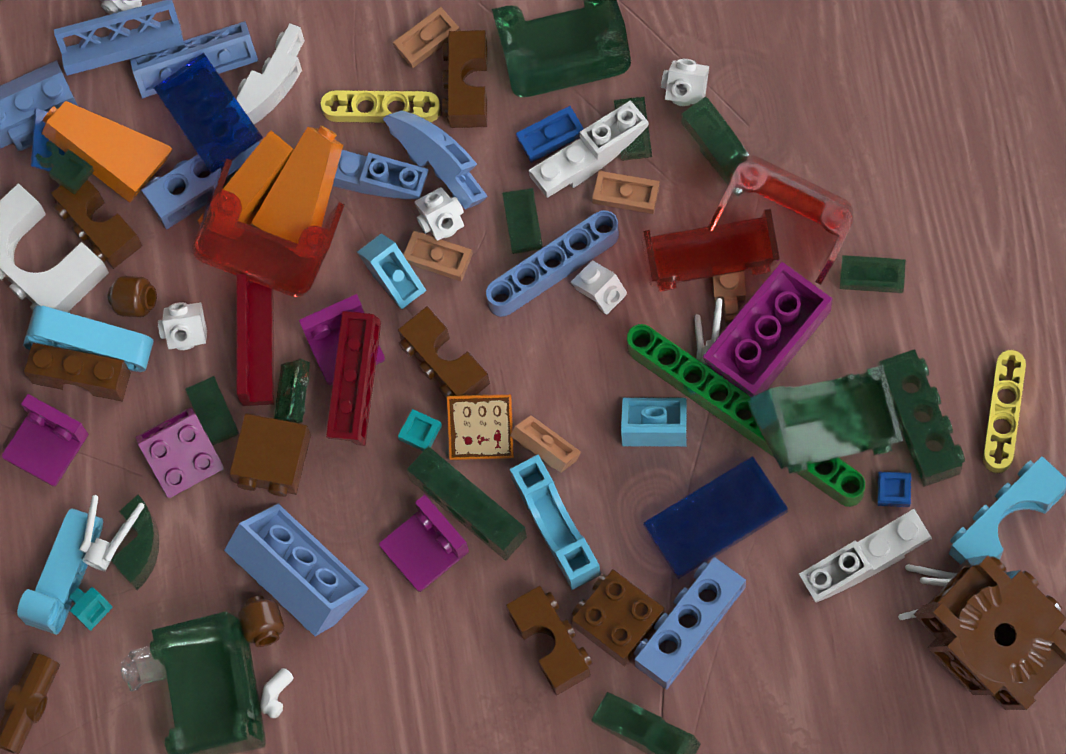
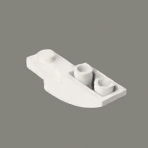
M290 23L286 31L279 34L275 45L276 50L272 58L268 57L262 68V74L251 70L248 78L241 81L236 101L233 105L230 104L224 114V122L228 132L245 124L249 128L270 113L292 88L302 72L299 59L296 57L305 41L301 27Z
M630 100L580 131V139L531 168L529 176L547 198L569 184L572 188H575L625 150L647 128L649 122Z
M912 509L859 542L855 540L799 573L817 603L890 567L905 558V554L931 540L932 537L915 509Z

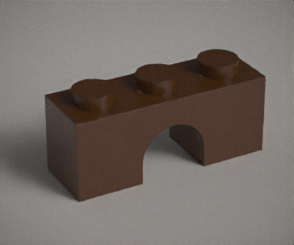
M486 30L449 31V42L443 43V59L448 61V70H443V88L448 89V98H443L442 101L443 117L449 118L450 128L487 127V94L485 86H470L464 82L469 74L488 70Z
M78 171L51 193L56 202L53 208L64 221L69 218L75 224L72 230L82 242L88 239L94 246L90 250L103 263L107 261L113 269L142 247L137 234L118 213L105 222L92 221L95 211L105 202L99 191L81 171Z
M428 306L398 329L401 339L398 343L402 350L409 357L416 356L421 362L418 365L421 371L429 380L434 377L440 383L439 390L446 399L447 396L477 395L490 384L488 373L468 351L458 359L451 361L444 360L437 355L439 348L450 337L447 327Z
M32 343L24 370L29 380L35 385L63 390L64 384H70L88 390L92 396L123 402L131 374L124 360L38 343Z
M538 586L506 604L508 614L524 640L538 633L547 634L554 639L555 647L553 651L540 659L539 665L556 695L591 676L588 666L593 663L584 647L578 649L572 638L576 634L568 620L561 621L557 615L556 610L559 609V605L551 592L545 594L541 586Z

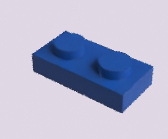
M568 106L517 132L516 138L530 163L579 139L580 131L584 128L571 106Z

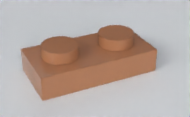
M440 7L396 39L393 45L413 69L440 49L444 42H449V31H460V28L444 9Z
M598 171L592 201L593 204L654 214L660 181Z
M414 230L404 252V257L410 265L461 282L473 255L472 249L441 239L437 241L435 237Z
M532 415L516 425L510 435L525 449L532 451L536 455L539 454L540 458L548 466L560 473L574 464L581 454V451Z

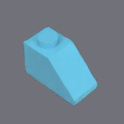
M382 233L357 251L372 276L401 309L426 291L396 243Z

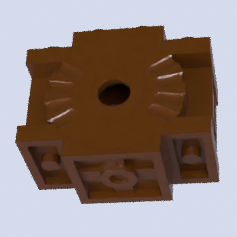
M985 555L967 558L958 567L960 571L928 604L922 605L914 613L917 619L936 637L927 648L972 695H991L1005 710H1027L1036 701L1034 696L1066 663V630L1059 629L1066 620V617L1060 612L1062 610L1061 605L1053 597L1045 596L1037 588L1039 585L1038 581L1027 571L1005 572L1007 570L1005 565L994 556Z

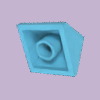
M623 398L621 421L622 446L687 447V398Z

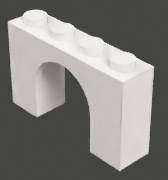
M18 183L0 200V280L4 277L12 283L9 288L18 298L23 300L27 297L33 303L30 306L32 310L35 306H46L69 312L109 272L103 261L82 242L58 265L48 271L31 273L18 268L14 262V252L18 242L46 215L40 203Z

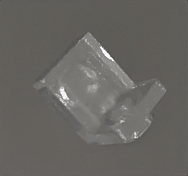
M167 643L131 650L121 662V675L123 680L128 683L131 692L138 690L145 683L173 678L177 673Z

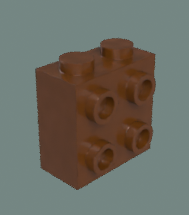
M245 414L230 470L234 483H237L239 488L249 491H255L256 487L268 489L270 494L286 497L287 493L297 495L311 438L308 426Z
M612 569L607 576L602 574L592 587L594 593L587 601L582 599L572 611L574 616L572 623L576 630L625 667L634 656V652L642 640L647 639L654 631V626L665 613V608Z

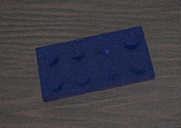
M204 52L154 87L212 174L263 138Z
M752 456L643 522V526L676 577L680 579L701 566L703 562L711 560L788 512V507Z

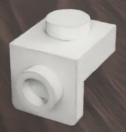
M593 260L571 281L577 291L594 300L605 314H608L627 295V291L617 275Z

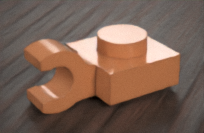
M744 266L712 268L714 302H716L717 298H721L722 302L724 301L725 322H732L738 315L737 301L746 300Z

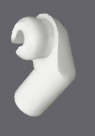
M282 668L264 685L260 708L263 714L267 713L270 718H277L283 711V704L278 702L277 699L279 693L293 681V676L287 669Z

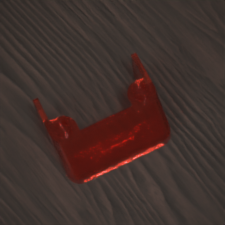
M749 155L742 158L707 229L713 232L734 187L745 192L758 193L821 224L827 232L836 236L815 281L821 285L834 264L852 225L854 214L852 205L846 199L758 156Z
M226 159L218 172L192 244L194 256L202 263L236 276L246 274L248 280L292 297L304 296L311 289L328 253L345 204L339 202L328 216L325 228L310 226L303 230L297 243L238 221L242 211L241 201L234 193L223 189L232 164V160Z
M771 209L764 210L760 218L652 237L650 230H645L641 238L651 287H657L658 292L677 289L676 283L750 270L752 275L770 273V267L776 265L780 260Z

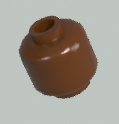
M121 276L109 288L107 297L109 304L117 315L122 317H144L155 307L157 292L147 278Z
M254 596L246 600V605L238 613V620L245 640L255 643L257 647H264L277 642L280 639L279 635L282 634L285 628L277 602L271 599H264L263 596Z

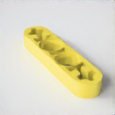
M335 90L326 93L321 100L323 115L326 119L333 122L386 123L383 118L386 115L392 114L388 110V105L393 101L403 102L405 105L403 111L409 113L411 111L409 102L413 101L414 113L412 114L429 122L437 120L441 113L438 97L432 92ZM369 100L374 103V108L368 113H361L357 109L360 102ZM334 101H339L340 104L337 107V111H331L330 106H333ZM348 101H352L351 106L353 112L348 111ZM426 102H430L431 108H429V112H423L422 107H424Z
M1007 350L1001 353L994 372L983 452L985 467L994 473L1007 471L1014 457L1026 361L1023 355L1014 350ZM1008 360H1013L1014 366L1019 367L1014 369L1011 381L1005 380L1007 367L1004 365L1007 364ZM1002 389H1009L1014 392L1016 399L1010 404H1005L998 399L997 393ZM998 419H1005L1011 424V431L1007 434H1000L995 431L993 423ZM997 442L1003 443L1001 454L1007 458L1002 459L1001 464L995 463V458L989 456L995 454Z

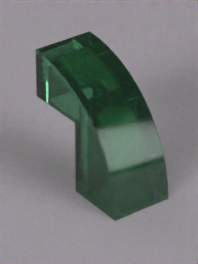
M139 494L119 511L124 520L127 521L139 503L144 504L143 510L132 525L138 536L111 559L114 566L137 591L151 575L159 553V532L156 521Z

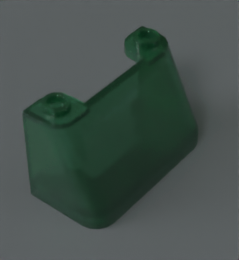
M583 0V8L525 21L522 10L517 6L509 5L491 9L513 93L523 98L624 74L631 66V56L626 26L617 0Z
M883 366L869 368L862 374H848L838 379L794 388L791 386L770 388L747 399L750 413L781 469H788L789 474L808 470L807 464L867 451H873L874 456L893 451L891 445L903 441Z
M224 611L153 629L150 651L153 659L159 660L166 668L175 728L169 730V736L165 737L167 753L231 754L265 748L266 738L250 642H247L243 636L239 619Z

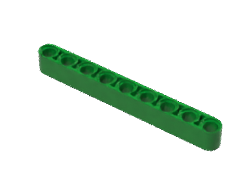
M638 324L629 330L627 334L628 352L638 363L841 505L852 507L861 502L865 491V479L860 472L650 326ZM639 338L647 339L650 342L645 347H637L633 344ZM664 356H671L675 359V362L671 365H663L659 362V359ZM689 374H696L700 376L701 380L697 383H689L684 378ZM715 392H722L727 398L724 401L717 402L710 396ZM741 410H748L753 416L748 420H742L736 414ZM767 428H774L779 432V435L775 438H768L762 432ZM799 446L806 453L803 456L795 457L788 450L791 447ZM824 464L829 466L832 472L828 475H820L816 472L815 468L818 465ZM846 483H853L859 490L854 494H848L842 490L841 486Z

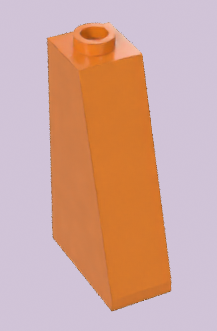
M67 101L58 109L53 106L43 118L46 124L42 135L129 203L132 202L167 161L172 151V148L165 143Z
M321 125L319 129L313 127L306 128L251 222L298 255L312 257L316 250L343 144L335 140L337 135Z
M272 130L263 138L197 220L202 230L200 233L201 237L212 247L217 244L225 251L252 224L251 222L294 149Z

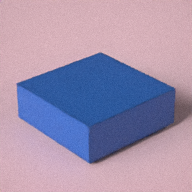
M878 472L877 506L910 507L911 473Z

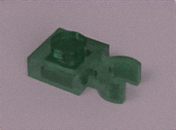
M48 141L46 148L52 152V155L44 158L37 153L35 155L36 160L44 168L52 167L49 171L50 177L75 195L93 174V166L69 149L62 156L59 154L58 147Z

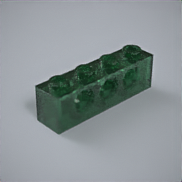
M914 349L879 361L877 368L878 376L923 487L960 475L962 463L965 462L964 453L959 444L954 445L950 435L953 433L951 421L947 415L942 416L938 406L941 404V398L935 386L931 387L926 376H929V369L923 357L919 358ZM906 383H913L919 390L915 393H908L902 386ZM925 412L931 419L927 422H920L914 417V414ZM934 440L939 442L943 448L939 451H932L928 449L926 443Z
M429 446L407 468L411 482L505 561L527 538L524 525Z

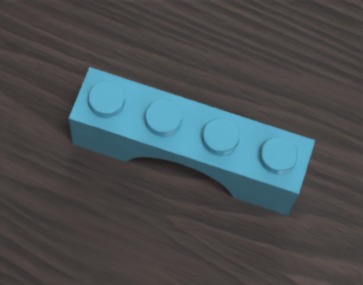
M539 454L511 468L512 481L570 588L574 590L600 576V565L585 538L580 534L570 518Z
M1042 456L1035 463L1030 460L1018 472L1017 475L1020 478L1013 485L1008 482L995 495L998 500L990 508L984 505L974 515L973 520L975 523L968 530L962 527L951 538L950 542L953 545L949 555L960 565L967 558L985 555L1000 559L1003 548L998 537V525L1002 519L1014 511L1023 509L1035 510L1045 514L1066 494V477Z

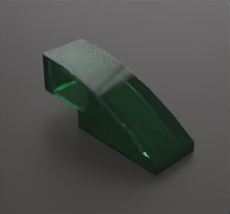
M707 96L681 113V124L699 144L700 152L737 196H740L763 179L738 137Z
M609 692L606 693L591 719L596 725L647 754H696L701 745L694 735L665 722L662 717Z

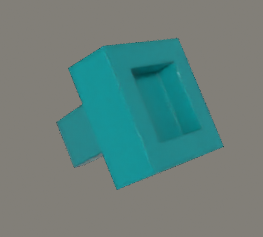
M412 409L398 435V439L428 453L442 424L440 421Z
M93 587L86 593L77 588L69 596L76 603L69 611L90 631L113 608Z

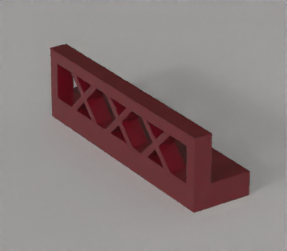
M246 274L237 275V395L242 406L274 405V286L272 282L250 283Z
M342 311L326 434L328 439L351 441L356 445L366 446L382 322L374 314Z

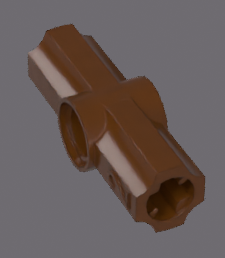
M33 652L19 684H15L11 688L5 701L4 710L6 712L0 722L1 749L15 754L20 753L33 723H37L45 711L48 701L46 695L60 667L57 661Z

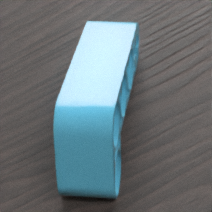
M35 306L23 346L31 350L32 343H38L124 360L129 370L144 372L147 368L154 340L141 333L50 307Z
M73 508L67 512L35 591L27 589L20 599L17 615L26 625L56 635L62 630L73 603L69 596L79 588L88 566L82 561L86 553L79 550L84 540L88 513ZM95 516L92 543L95 542L96 538L100 537L103 527V518Z

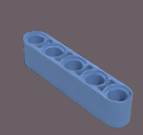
M607 210L596 212L492 281L486 289L490 311L499 317L510 315L612 247L619 238L616 216ZM602 225H607L612 228V230L607 233H600L597 231V229ZM577 242H582L585 245H587L582 250H574L571 248V246ZM551 259H556L561 262L555 268H550L545 265ZM529 276L535 279L529 285H523L519 282L522 278ZM498 294H506L509 296V298L504 302H496L493 300L494 297Z

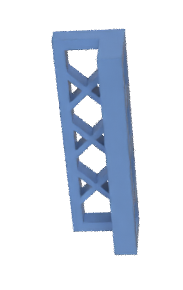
M163 0L54 29L67 76L184 45L182 29L173 0ZM169 10L170 20L158 22L152 19L156 13ZM135 19L141 22L136 29L129 30L123 27L128 20ZM106 27L112 30L109 36L100 38L93 35L98 28ZM77 35L82 38L79 44L66 47L64 37Z
M246 21L185 40L184 45L130 59L140 94L142 98L257 62L258 58Z

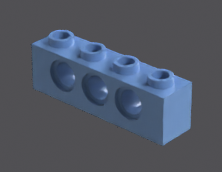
M247 124L240 128L231 129L223 139L215 144L206 145L199 151L198 155L188 161L179 162L171 172L163 177L152 179L142 189L147 202L166 230L213 201L259 145L260 142ZM228 155H238L233 161H224ZM203 171H211V174L206 178L198 177ZM176 188H185L181 194H172Z
M716 557L709 564L706 562L701 564L693 576L696 581L690 589L684 587L674 600L676 607L669 615L664 613L654 626L655 634L650 640L643 639L634 652V655L637 656L635 658V667L666 690L746 588V579ZM703 590H712L716 593L717 597L711 602H704L699 598V594ZM685 615H691L696 618L697 623L691 628H685L680 625L679 620ZM670 640L677 645V649L673 653L666 654L659 649L660 644Z

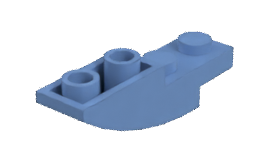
M403 110L386 115L383 118L389 126L390 133L407 150L409 158L420 167L431 164L436 176L444 181L452 192V196L458 199L465 210L480 204L488 197L470 173L477 163L446 132L431 122Z
M342 150L333 186L375 196L420 199L428 169L368 153V156H363Z

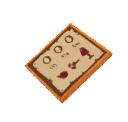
M511 394L447 396L450 460L514 458L513 437L510 436L513 431Z

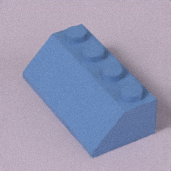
M57 60L0 86V149L13 143L8 130L33 119L36 108L48 112L53 106L58 109L65 101L78 106Z
M279 504L239 523L224 549L238 565L250 574L260 586L268 591L282 607L287 609L314 636L333 627L369 589Z

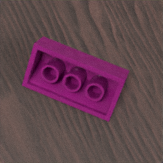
M781 262L703 355V359L714 372L758 401L829 315L833 298Z

